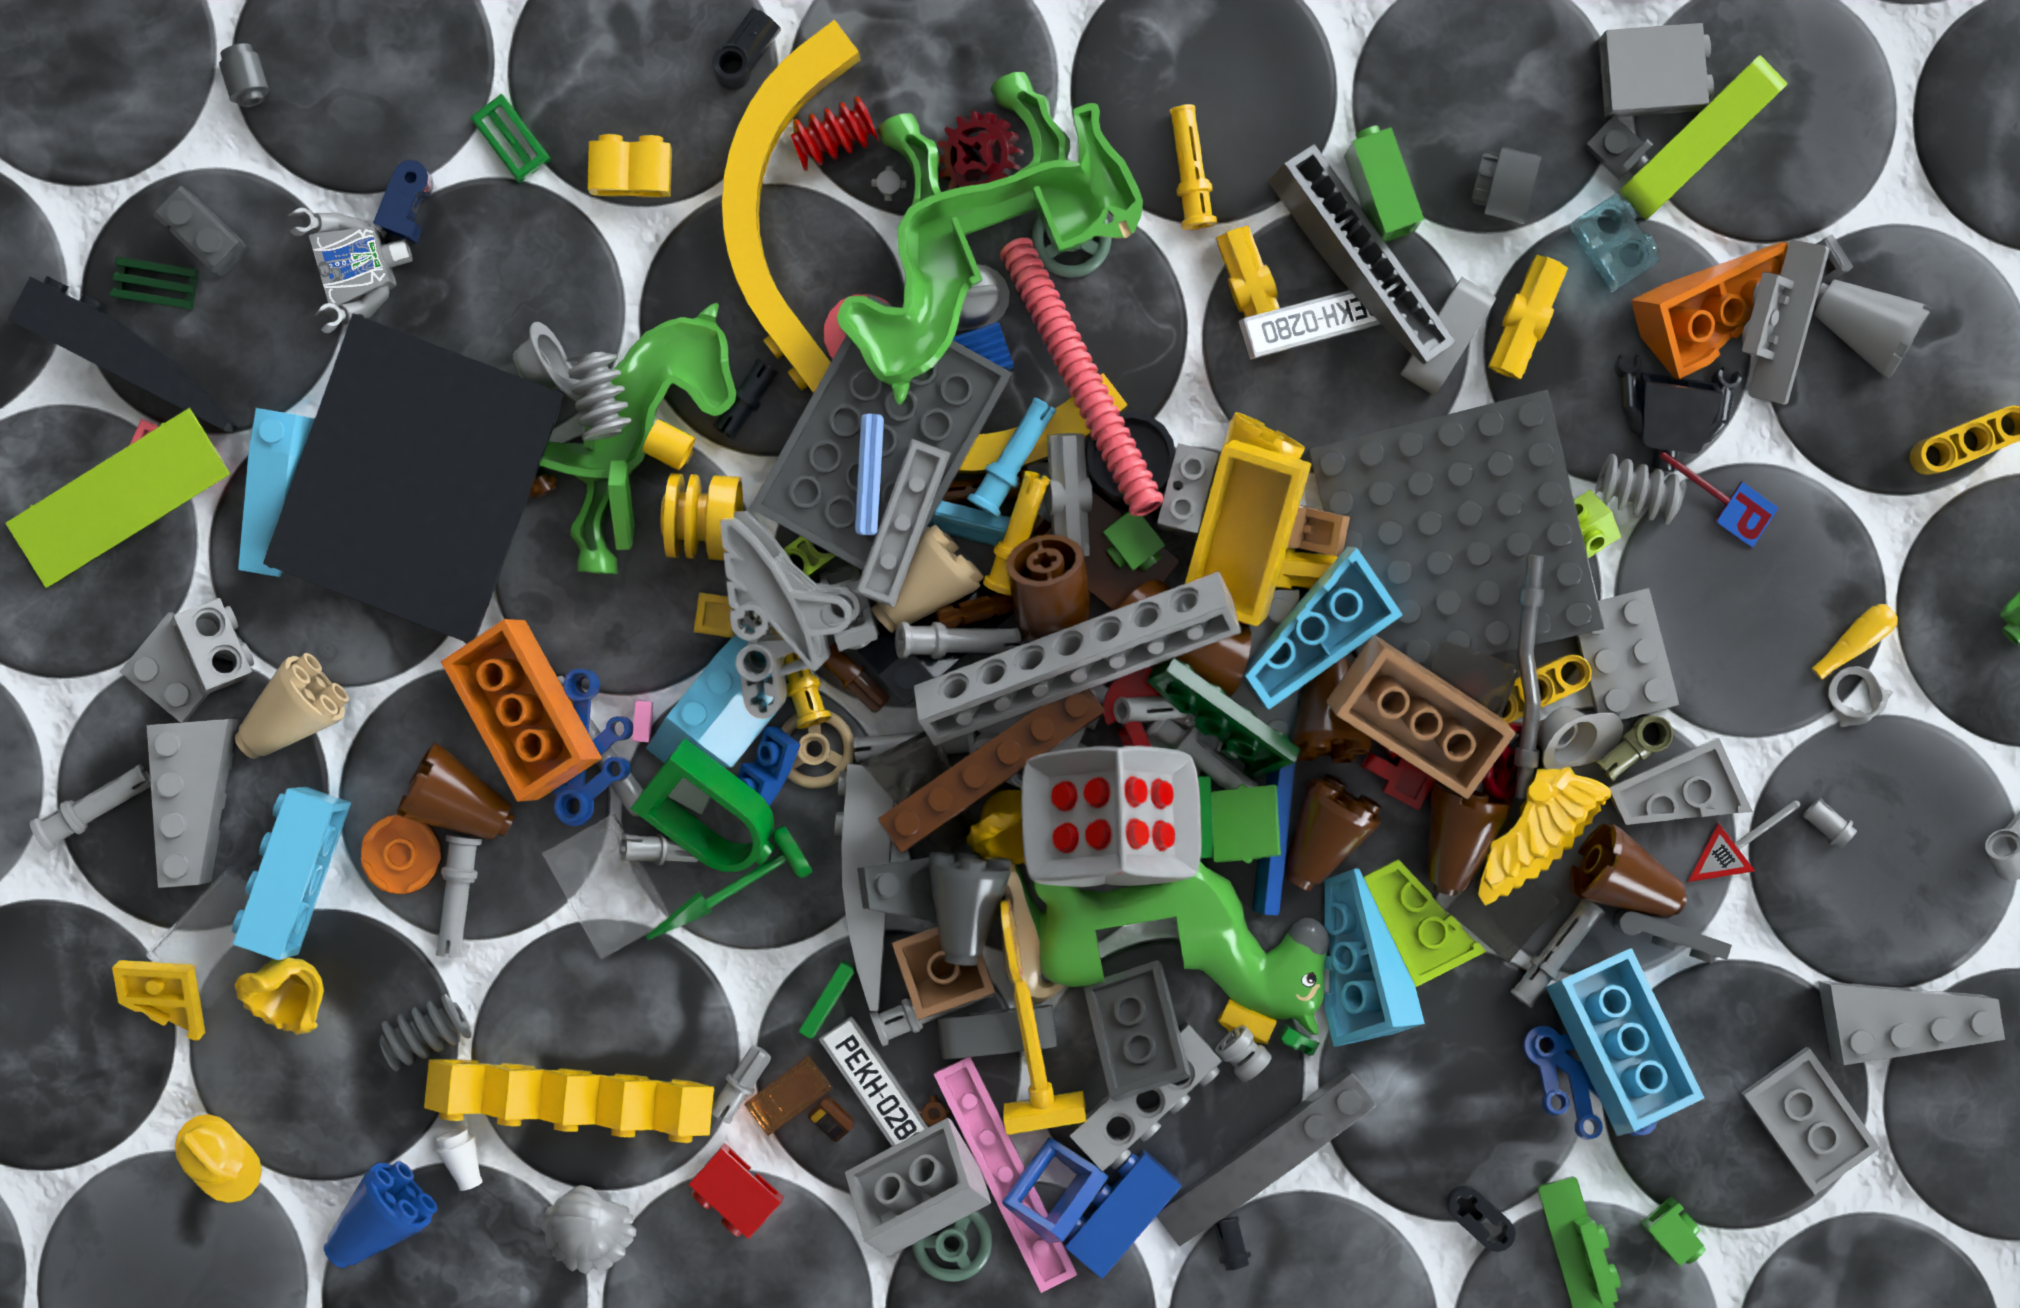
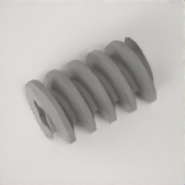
M595 352L565 360L567 363L578 364L568 371V375L571 379L581 380L572 386V393L585 396L575 403L577 410L588 412L579 418V425L592 428L582 435L583 441L600 440L623 433L621 428L632 422L631 418L618 415L619 411L628 407V402L616 401L614 397L625 391L624 386L612 385L611 380L621 375V370L608 369V364L618 359L617 354Z
M1609 454L1600 471L1595 494L1598 491L1602 492V502L1606 506L1614 496L1618 497V510L1621 511L1629 501L1633 502V515L1636 516L1644 506L1649 507V520L1652 521L1660 511L1664 512V525L1668 526L1681 507L1686 492L1687 480L1685 479L1680 485L1678 475L1670 474L1664 481V472L1661 469H1655L1649 475L1646 464H1639L1633 471L1632 460L1624 459L1618 466L1617 456Z

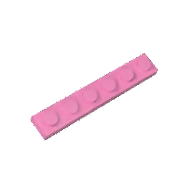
M962 1058L934 1072L938 1085L1040 1292L1042 1293L1077 1276V1271L1062 1242L1047 1243L1002 1204V1201L1026 1167L1010 1135H1006L1004 1123L972 1058ZM1033 1186L1022 1201V1204L1046 1219L1048 1212L1035 1186Z

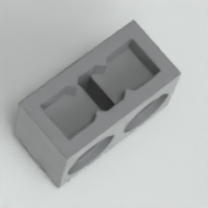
M220 598L173 615L170 625L201 696L243 681L252 673L250 667L254 665L253 656L246 643H239L234 631L238 629L234 612L230 606L224 608ZM204 618L210 619L217 627V634L213 636L200 634L196 628V621ZM218 655L228 657L233 664V671L226 674L216 671L212 665V658Z

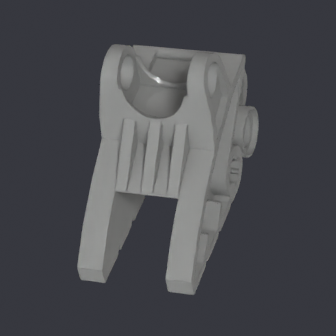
M749 511L734 512V518L720 520L723 548L727 550L724 552L726 577L730 579L727 581L729 606L733 608L730 610L731 625L738 637L748 640V645L739 651L735 665L737 672L741 675L745 709L755 718L765 719L774 715L786 701L785 675L808 668L816 671L831 656L827 635L842 632L858 617L861 611V601L855 591L850 588L815 583L793 564L790 557L770 531ZM837 595H846L852 600L854 605L853 612L847 600ZM831 603L841 606L845 616L839 617L832 610ZM742 618H744L745 622L747 623L745 627L742 626ZM750 627L754 629L755 632L748 631L747 628ZM774 627L779 635L770 633L769 629ZM756 651L761 652L765 656L767 663L758 659ZM796 652L800 657L797 661L784 665V658L787 654ZM772 672V676L764 682L763 679ZM763 689H765L767 696H773V700L768 705H766L764 699H758L757 697Z

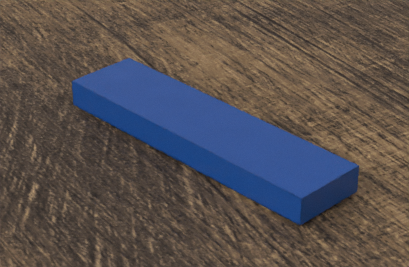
M1295 763L1268 773L1266 777V786H1277L1281 856L1258 858L1252 911L1265 915L1278 916L1280 913Z

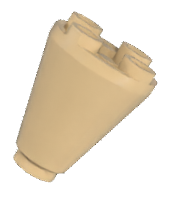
M936 524L931 528L927 527L918 542L895 607L877 601L871 608L873 614L891 633L896 630L899 622H908L911 625L938 611L940 608L946 607L975 592L981 587L979 583L984 579V575L970 560L967 561L961 554L959 556L955 554L959 546L944 530L942 531Z
M304 653L301 657L292 656L285 659L240 724L239 732L235 734L234 739L239 749L249 758L257 759L260 756H267L330 727L343 719L345 713L344 705L349 702V696L343 687L337 683H331L328 677L321 672L322 667L319 661L311 654Z

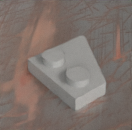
M168 612L120 670V673L182 723L188 721L209 694L201 696L170 625L173 615L176 614Z

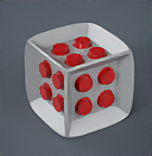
M1127 746L1122 748L1088 747L1044 753L1026 761L1022 778V836L1025 864L1031 880L1055 886L1089 887L1102 884L1131 886L1176 882L1197 875L1201 855L1200 795L1196 767L1193 758L1189 754L1178 750L1145 746Z

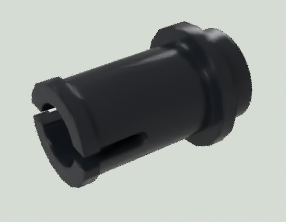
M1239 1217L1223 1218L1213 1224L1222 1253L1219 1262L1225 1265L1227 1271L1248 1266V1257L1251 1256V1252L1245 1249Z

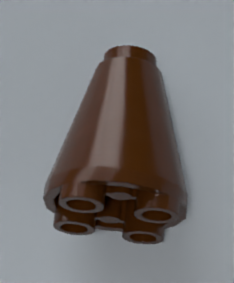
M1345 656L1303 685L1290 739L1291 743L1301 749L1296 759L1297 761H1313L1318 759V756H1327L1332 758L1333 763L1345 764L1355 762L1356 754L1370 752L1372 738L1338 717L1326 702L1350 668V663L1348 660H1345Z
M1326 774L1323 780L1311 779L1285 864L1287 869L1284 872V876L1296 886L1311 891L1315 884H1321L1377 829L1381 822V817L1378 815L1382 808L1380 804L1365 795H1360L1358 798L1345 790L1347 785L1339 778L1330 774Z

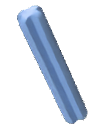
M863 414L861 417L855 531L859 535L873 536L878 532L884 423L882 415Z

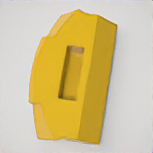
M1231 999L1228 1000L1218 1018V1022L1228 1032L1240 1025H1245L1253 1033V1041L1261 1044L1269 1043L1277 1023L1276 1020L1247 1009Z

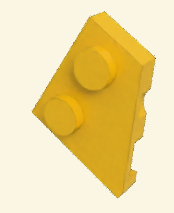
M119 960L112 967L119 1004L135 1012H142L149 1019L163 1026L169 1021L187 1030V1038L199 1041L206 1033L194 964Z

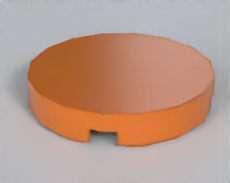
M392 815L374 823L365 834L361 845L360 858L363 871L368 880L376 887L389 893L407 894L418 891L432 881L439 871L443 856L441 841L432 826L402 818L398 815Z

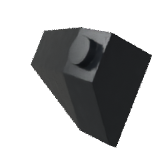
M982 580L979 583L981 587L975 592L950 605H953L955 608L958 603L986 595L991 598L993 593L997 592L987 588ZM1014 609L1010 613L1000 616L994 614L992 618L961 626L959 623V626H956V628L996 629L1014 613ZM936 612L909 626H931L933 622H937ZM882 623L877 625L879 630L878 639L871 641L863 648L857 649L905 706H908L915 700L914 685L945 674L968 654L946 653L940 659H933L931 655H909L906 659H900L895 647L896 630L891 633Z

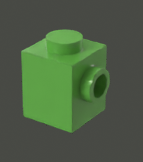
M1127 511L1101 532L1110 545L1105 551L1119 569L1126 565L1130 571L1140 567L1144 572L1162 558L1158 551L1165 544L1143 516H1133Z

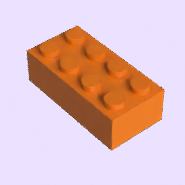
M503 619L441 661L517 802L541 799L602 759L526 620Z

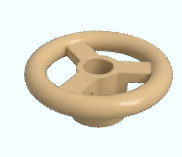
M830 711L832 718L826 721V723L833 726L840 734L843 741V756L831 750L828 739L821 734V724L809 727L808 734L804 735L799 741L801 745L787 777L795 784L811 789L829 787L839 781L840 771L847 772V764H853L855 758L854 736L847 723L837 714ZM797 713L791 716L781 727L788 735H791L797 728ZM818 741L822 745V752L819 756L814 757L809 754L808 745L810 742ZM824 761L836 766L832 772L818 777L804 775L796 769L803 763L818 765Z

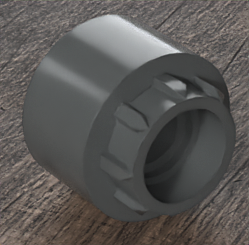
M1502 147L1500 154L1491 151L1483 153L1471 199L1474 205L1486 207L1484 215L1524 224L1542 156L1507 147Z

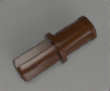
M834 642L829 647L831 656L822 665L843 684L841 687L843 691L848 689L871 712H879L889 701V695L864 672L866 668L863 665L861 667L856 665L843 651H839L837 644Z

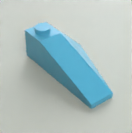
M256 408L249 445L238 570L280 577L283 571L269 568L263 564L315 420L314 418Z

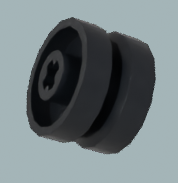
M1134 411L1120 413L1118 416L1123 417L1125 421L1124 427H1127L1131 435L1129 438L1135 440V448L1141 452L1142 457L1140 459L1145 460L1147 464L1146 470L1152 473L1153 478L1151 481L1157 483V492L1163 495L1167 488L1176 453L1173 438L1162 423L1148 414ZM1090 437L1086 453V467L1092 488L1097 495L1111 506L1129 510L1131 505L1125 504L1123 499L1125 494L1119 492V484L1115 483L1112 478L1114 473L1108 471V462L1102 459L1101 454L1103 451L1097 449V440H1093Z

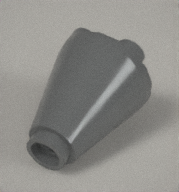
M962 850L956 851L955 858L953 854L930 853L929 875L941 950L945 952V962L958 965L977 964L978 955H981L1010 877L1011 859L988 857L987 861L980 860V853Z

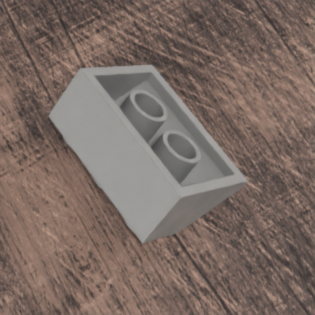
M949 1118L938 1122L845 1172L864 1241L887 1257L991 1204L981 1169Z

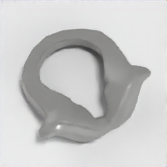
M1860 666L1847 667L1838 671L1828 686V698L1833 708L1841 716V727L1866 724L1874 716L1879 715L1885 710L1888 698L1893 694L1892 690H1884L1870 670ZM1855 674L1865 680L1868 687L1870 705L1873 709L1870 713L1865 714L1860 710H1855L1844 705L1839 700L1837 686L1843 677Z

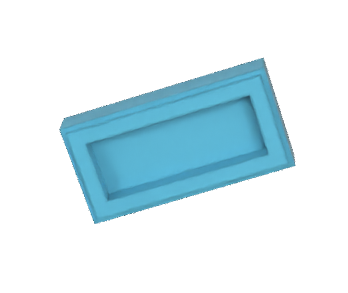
M942 501L928 527L931 528L936 524L949 535L995 546L999 541H1003L1010 517L1000 515L996 518L982 510Z

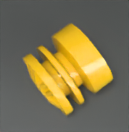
M680 473L670 474L661 505V534L664 539L666 557L678 558L684 540L686 558L695 559L700 541H705L708 559L724 560V552L727 550L723 548L720 520L734 518V512L743 511V484L741 477L713 475L708 493H702L699 475H690L687 491L685 492L683 475Z

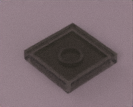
M1484 863L1475 874L1468 889L1460 891L1445 911L1451 914L1504 961L1509 963L1560 901L1535 879H1525L1522 887L1518 889L1513 888L1508 896H1499L1496 901L1484 906L1478 896L1480 880L1486 866Z

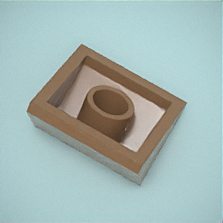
M938 926L892 943L918 1020L995 993L983 952L981 955H978L976 965H958L944 961L945 952L941 950Z

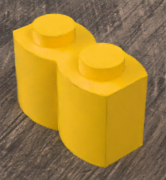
M602 134L599 135L598 141H589L588 191L590 195L671 197L672 148L670 143L663 142V137L643 135L639 136V142H624L623 137L620 135Z

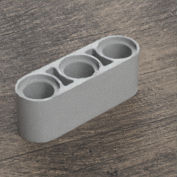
M1461 277L1437 314L1456 342L1424 365L1412 354L1400 375L1435 396L1491 309L1496 297L1466 278Z

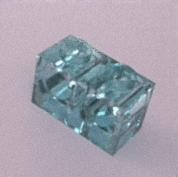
M1617 193L1581 215L1569 225V228L1612 292L1661 261L1657 256V253H1659L1657 243L1649 233H1642L1634 221L1637 219L1634 208L1626 199L1621 200ZM1599 215H1608L1614 220V233H1605L1599 228L1597 222ZM1622 248H1629L1637 255L1636 267H1628L1622 263L1620 259Z

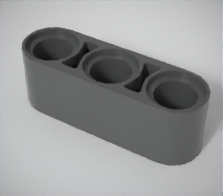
M1034 1005L1033 1009L1041 1049L1057 1046L1053 1005ZM1016 1008L955 1014L936 1018L941 1059H959L1024 1051Z

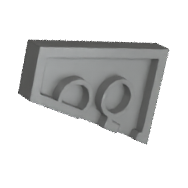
M1720 738L1712 739L1608 786L1611 791L1610 798L1624 825L1753 812Z

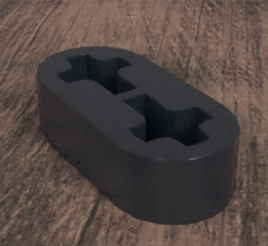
M1466 1185L1458 1186L1450 1192L1446 1203L1448 1212L1484 1247L1491 1251L1501 1252L1513 1244L1516 1235L1514 1225L1480 1192ZM1462 1196L1468 1199L1474 1196L1472 1205L1480 1214L1476 1218L1467 1211L1458 1214L1457 1211L1460 1209V1205L1456 1201L1459 1197ZM1486 1219L1495 1226H1499L1501 1223L1505 1224L1502 1228L1505 1237L1501 1241L1497 1238H1493L1491 1241L1487 1240L1490 1232L1482 1225Z

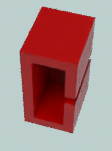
M724 1143L688 1185L693 1189L691 1192L692 1197L701 1206L708 1210L713 1207L723 1216L721 1222L732 1234L737 1237L743 1234L749 1239L782 1203L784 1196L759 1173L753 1176L749 1172L751 1166Z

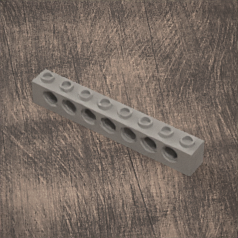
M1216 572L914 685L918 721L935 746L1033 710L1039 706H1044L1069 695L1241 633L1233 598L1220 572Z

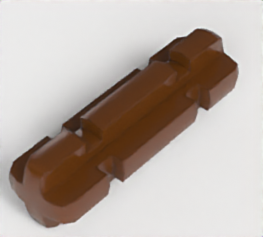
M997 592L993 593L991 598L986 595L958 603L955 608L953 605L940 608L935 613L936 621L944 624L946 628H956V626H959V623L961 626L992 618L994 614L997 616L1007 614L1014 609L1012 596Z

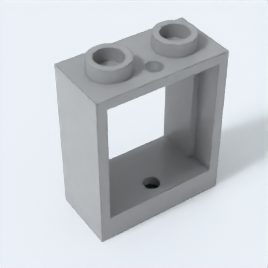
M1178 443L1157 522L1159 531L1197 540L1218 464V453Z

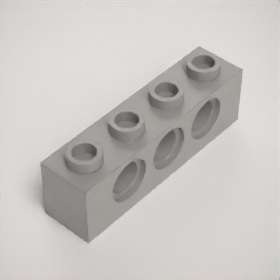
M1187 1021L1179 1028L1191 1074L1190 1078L1153 1089L1159 1094V1101L1151 1109H1143L1136 1103L1138 1094L1116 1102L1108 1094L1086 1114L1087 1122L1077 1123L1069 1130V1136L1102 1172L1109 1166L1113 1169L1119 1167L1131 1155L1128 1148L1139 1138L1143 1142L1148 1140L1161 1127L1157 1121L1168 1111L1172 1114L1177 1113L1191 1099L1187 1094L1198 1083L1204 1087L1220 1072L1217 1065L1222 1062L1221 1058ZM1114 1117H1124L1130 1123L1128 1131L1122 1136H1113L1106 1129L1108 1122Z

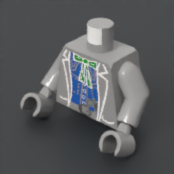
M298 208L288 215L289 217H300L304 222V228L294 227L290 230L294 236H301L311 229L314 234L309 235L328 301L327 304L320 307L315 317L328 315L332 319V322L322 327L321 330L324 333L333 332L340 322L344 325L349 324L353 313L362 314L365 318L372 317L389 298V290L397 286L392 267L413 261L406 239L385 244L382 233L375 227H371L365 220L340 213L312 214L306 208Z

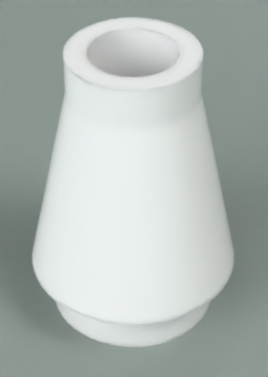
M467 1127L456 1128L437 1137L436 1141L439 1147L436 1149V1152L456 1181L459 1190H469L481 1184L482 1179L479 1172L475 1137L473 1134H469Z

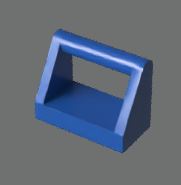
M1048 1137L1004 1198L1002 1204L1047 1243L1063 1242L1103 1186L1108 1176L1094 1164ZM1055 1156L1072 1170L1076 1176L1045 1219L1022 1204V1201Z

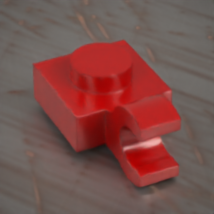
M1367 753L1360 766L1386 780L1381 790L1382 792L1418 811L1435 781V778L1401 756L1393 765L1372 753Z

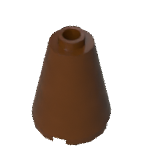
M435 742L429 747L409 782L408 795L403 794L395 813L402 818L493 840L497 834L504 837L515 815L509 813L511 804L445 748Z
M1436 780L1431 791L1428 880L1434 884L1433 889L1445 895L1456 896L1458 891H1466L1491 848V842L1495 841L1511 812L1512 801L1510 799L1496 800L1489 796L1483 788V792L1474 790L1467 800Z
M1601 824L1590 833L1581 845L1578 853L1583 855L1584 858L1579 868L1572 865L1569 877L1571 893L1581 899L1663 919L1677 915L1683 910L1687 901L1685 885L1619 826Z

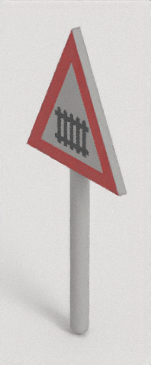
M1797 800L1793 801L1736 843L1731 840L1718 822L1688 882L1754 872L1755 870L1741 853L1740 849L1799 808L1800 802Z

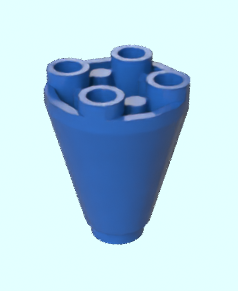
M397 1161L393 1165L376 1163L365 1173L330 1231L327 1242L324 1244L325 1255L334 1265L340 1268L355 1265L419 1233L431 1222L432 1215L437 1211V1204L413 1180L414 1174L408 1165L401 1161Z

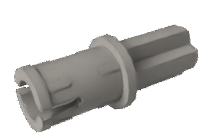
M663 833L649 837L624 834L620 839L619 855H621L620 859L622 861H649L659 866L663 865L665 861H699L673 840L667 839Z
M753 1045L750 1047L735 1072L726 1076L728 1082L712 1105L713 1116L718 1119L722 1115L721 1121L727 1124L731 1123L733 1116L747 1095H753L755 1092L753 1086L771 1060L768 1052L758 1046Z

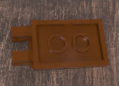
M1092 491L1091 512H1088L1090 556H1084L1089 592L1114 611L1119 609L1127 597L1142 584L1150 580H1160L1164 583L1180 560L1163 547L1158 551L1162 558L1143 572L1140 567L1130 571L1126 565L1119 569L1105 551L1110 545L1101 532L1120 518L1122 514ZM1037 514L1032 532L1037 536L1051 535V521L1048 522L1041 515Z

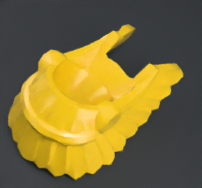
M1571 767L1537 769L1532 784L1526 790L1527 800L1519 808L1520 819L1506 835L1491 842V853L1485 857L1486 866L1480 880L1478 892L1482 904L1486 906L1496 901L1499 896H1508L1513 888L1518 889L1522 887L1525 879H1536L1540 871H1547L1552 860H1561L1563 851L1572 849L1575 838L1583 835L1584 827L1592 824L1593 817L1601 811L1600 805H1605L1606 800L1610 798V788L1599 781L1575 775Z

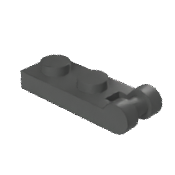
M1621 909L1615 912L1612 917L1613 927L1620 933L1634 936L1643 931L1653 935L1651 940L1653 944L1673 951L1677 943L1690 947L1689 956L1712 964L1715 956L1727 960L1732 944L1634 911Z

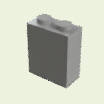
M1703 23L1606 30L1599 38L1605 118H1612L1614 115L1616 117L1701 111L1709 104V99L1713 98L1714 80L1711 74L1707 75L1706 59H1709L1711 54V42L1709 35H1704Z

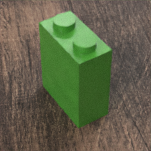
M1372 126L1356 133V139L1351 141L1344 158L1364 214L1385 243L1414 233L1424 221V217L1392 128L1380 131L1379 126Z

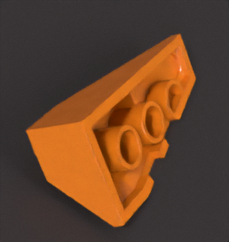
M1779 242L1662 284L1631 300L1640 337L1675 379H1681L1711 364L1720 355L1719 350L1732 337L1738 338L1743 333L1744 325L1750 320L1752 315L1754 289L1761 281L1763 272L1781 274L1788 249L1787 242Z

